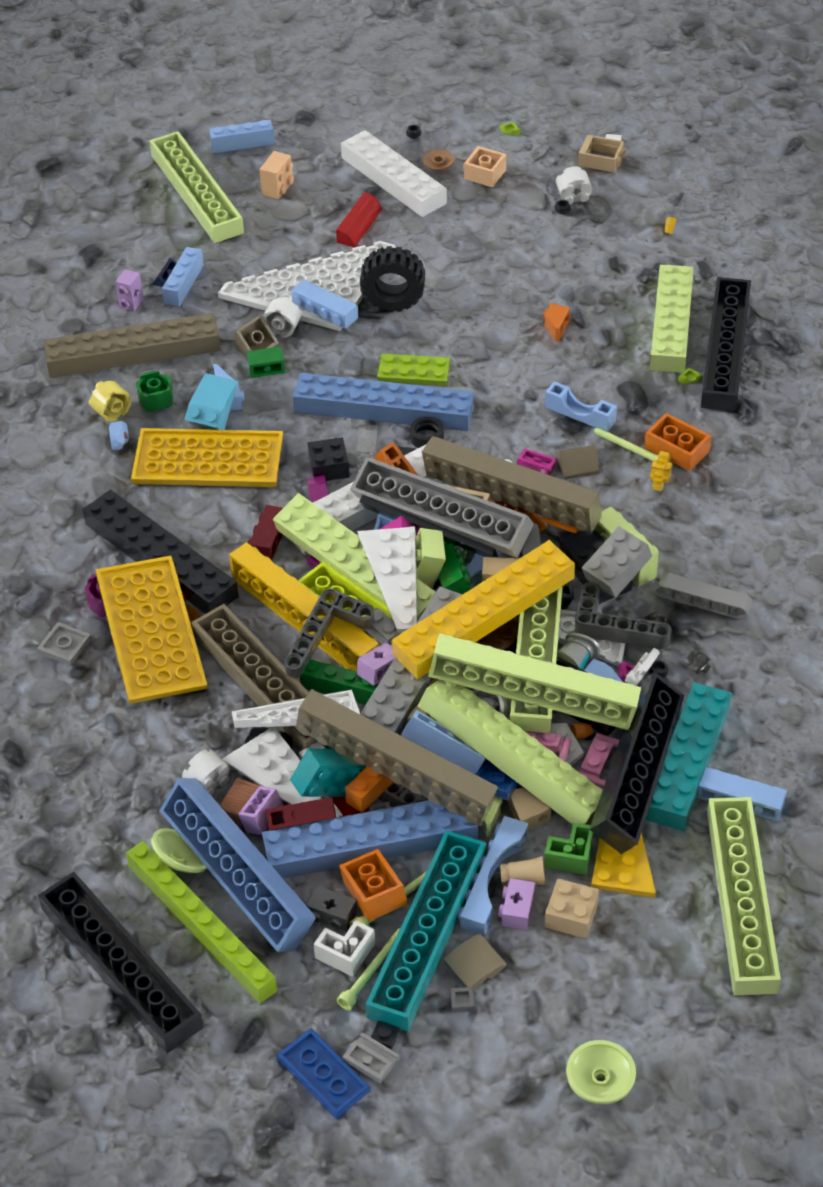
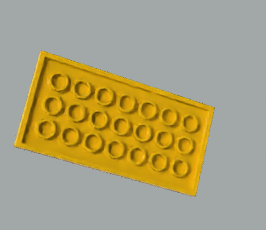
M141 428L131 483L277 487L284 437L283 431Z
M172 556L96 569V577L129 704L207 689V681Z

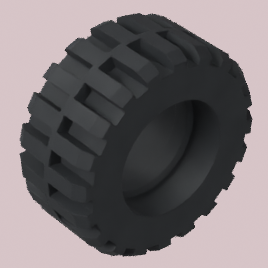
M387 246L385 249L383 247L379 248L377 252H371L365 258L364 264H362L360 291L364 295L367 302L370 301L373 307H379V310H389L388 312L396 310L401 312L405 308L407 310L412 307V304L416 305L423 295L426 273L423 267L424 264L421 260H418L419 257L416 254H411V251L408 249L403 250L402 247L398 246L397 248H392V246ZM392 273L402 276L406 279V282L399 285H390L381 281L379 277Z

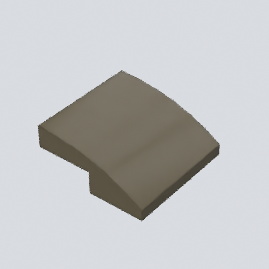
M480 933L460 944L443 958L467 987H473V990L488 977L490 979L495 977L507 966L505 961Z

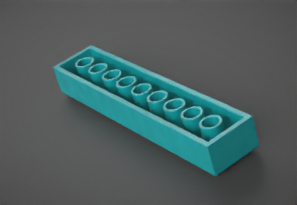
M445 831L365 1004L367 1019L376 1022L379 1020L409 1032L456 926L459 910L466 903V894L473 887V879L476 872L479 873L481 869V860L483 856H486V842Z

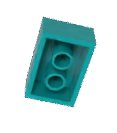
M308 748L292 774L290 781L301 797H346L345 787L367 766L358 764L347 755L339 754L335 749Z

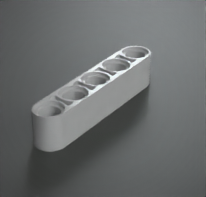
M671 573L662 575L656 589V593L662 598L741 620L747 617L753 603L752 598L746 594Z

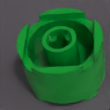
M150 371L140 376L141 379L136 382L139 404L145 408V411L153 412L171 407L174 397L169 375L166 373L165 375L160 374L159 371Z

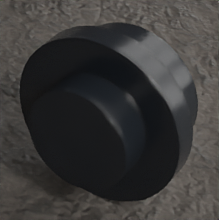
M410 125L406 130V135L411 139H416L422 134L418 125Z
M559 200L556 202L554 209L557 213L563 215L570 212L571 206L567 200Z
M657 660L649 668V674L651 675L653 672H656L659 676L665 678L668 675L669 669L665 662Z

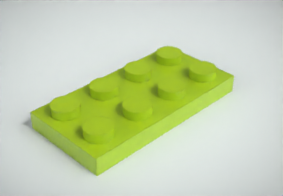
M381 353L377 381L447 386L450 358Z

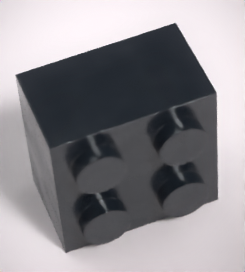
M343 437L307 442L312 477L325 475L326 481L350 478L349 462Z

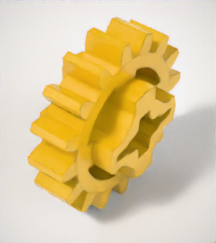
M660 451L658 459H654L652 462L650 480H653L652 490L662 492L664 484L670 481L673 463L669 462L670 453Z

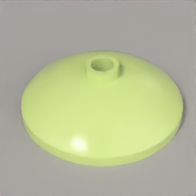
M162 828L154 832L151 838L153 850L168 867L185 873H200L207 869L175 829Z
M593 1040L580 1045L572 1052L567 1062L566 1075L570 1087L582 1099L595 1104H610L621 1100L631 1091L636 1079V1067L631 1055L620 1045L606 1040ZM602 1078L604 1081H598L597 1079Z

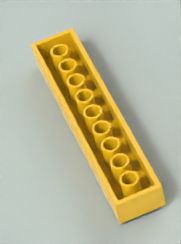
M550 540L546 541L391 640L393 655L418 680L430 671L439 633L469 640L474 643L573 580L575 563Z
M247 542L230 553L232 578L237 581V584L300 632L319 596L317 597L308 587L300 584L295 577L287 574L282 567L275 565L269 557L262 555L256 547H252ZM320 615L317 618L322 619L325 618V616ZM334 616L318 647L344 668L357 671L358 658L379 647V643L375 638L368 636L362 628ZM311 631L308 634L314 635L316 632Z

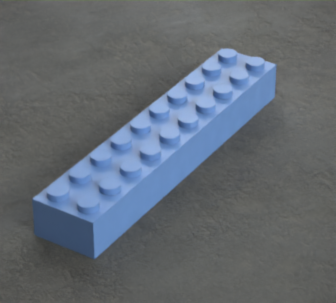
M300 373L293 394L294 412L407 425H411L414 420L421 417H433L443 424L444 429L468 431L474 409V391Z
M178 778L159 810L275 950L277 952L296 951L316 919L315 915L196 778Z
M428 800L262 832L266 860L284 879L340 868L339 865L376 849H379L385 859L434 850L438 848L446 830L478 840V824L470 823L459 814L451 813L440 804H434Z

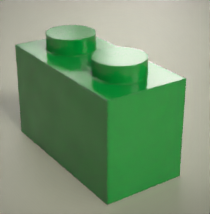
M281 346L247 351L251 378L285 373Z

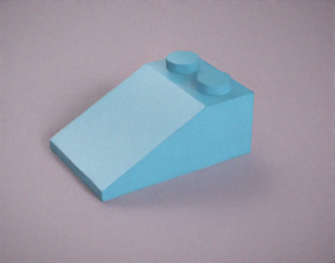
M205 373L189 402L184 420L192 425L212 430H224L238 381Z

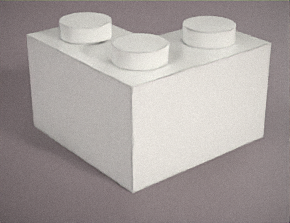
M356 920L345 936L325 928L314 943L315 959L353 977L375 945L374 929Z

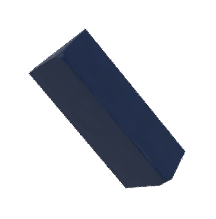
M169 258L153 282V285L163 287L177 262Z

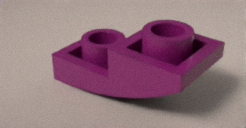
M325 475L307 479L312 503L329 495Z

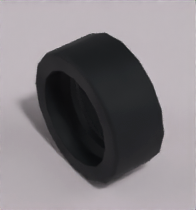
M421 417L414 420L410 426V440L417 448L426 445L432 437L418 435L417 433L422 430L435 431L434 437L444 439L443 424L436 418Z

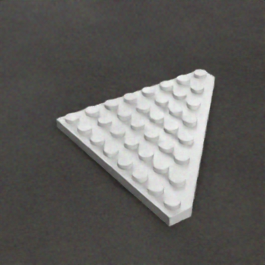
M378 241L374 242L373 246L366 247L363 245L352 248L351 252L344 253L341 251L333 253L325 259L319 257L308 260L306 264L300 265L296 263L286 266L284 270L278 271L274 269L264 272L262 276H248L242 278L240 282H226L218 292V297L266 311L270 302L276 298L285 296L290 298L292 302L291 290L305 279L358 306L364 297L360 291V275L365 258L371 252H377L379 248L383 247L385 249L387 246L395 248V245ZM297 306L302 311L301 321L341 331L343 328Z

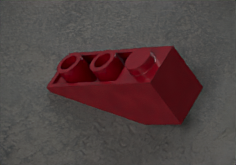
M333 797L266 809L269 831L337 818Z

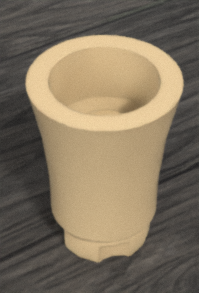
M543 856L524 861L509 862V864H500L502 885H508L511 878L535 882V885L546 886Z

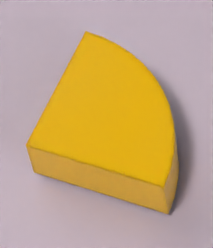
M668 217L666 219V233L673 234L676 218Z

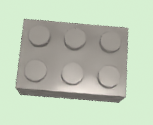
M618 526L584 564L582 570L588 581L597 583L600 589L616 598L650 560L652 553L647 543Z

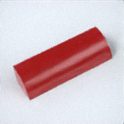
M366 192L361 195L336 229L337 243L356 247L382 210V206L377 198Z

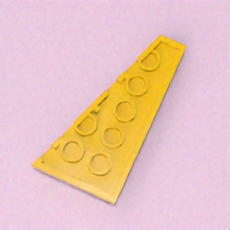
M642 833L638 845L623 854H620L599 838L591 884L592 888L656 898Z

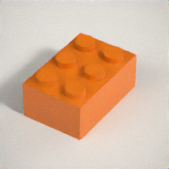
M665 413L645 432V449L656 455L660 454V451L670 453V462L687 471H690L710 452L711 435L668 413Z
M379 849L339 865L345 887L351 896L356 899L358 907L368 922L408 905L404 885Z

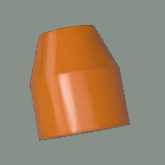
M573 723L571 726V731L576 740L585 739L593 734L592 726L589 724Z

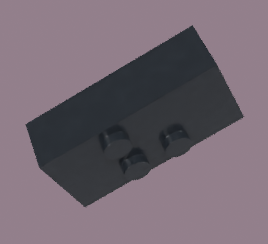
M595 529L592 533L584 530L560 540L559 549L575 563V576L583 585L590 581L586 579L582 567L605 542ZM632 580L619 593L618 596L631 591ZM600 589L599 604L614 598Z

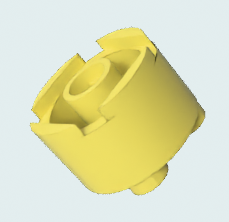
M100 381L95 386V390L89 400V405L106 421L114 422L119 420L117 417L120 415L124 416L128 412L132 401L129 398L130 394L115 381Z

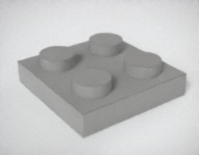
M57 622L37 647L38 654L72 666L92 640L91 634Z

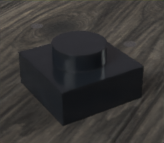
M378 1020L371 1038L392 1050L399 1034V1027Z

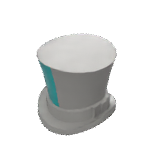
M568 633L565 637L566 644L557 650L558 657L582 670L586 664H590L594 658L597 659L600 655L599 644L593 638L579 633Z

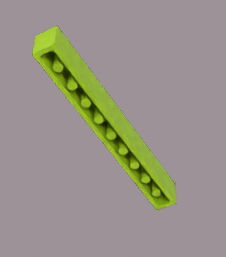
M144 841L126 852L129 868L259 1004L277 992L276 977Z

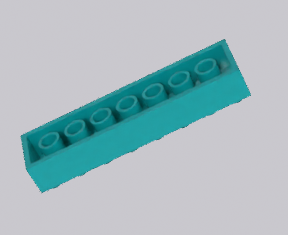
M693 682L664 759L646 817L647 821L685 831L697 799L699 783L705 768L709 767L730 711L732 692Z

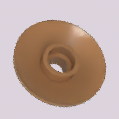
M432 150L423 156V164L432 170H445L454 164V156L446 150Z

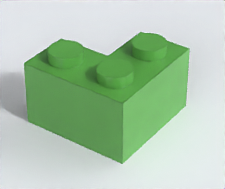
M573 822L570 840L548 836L544 868L587 875L594 841V833L589 830L591 825Z

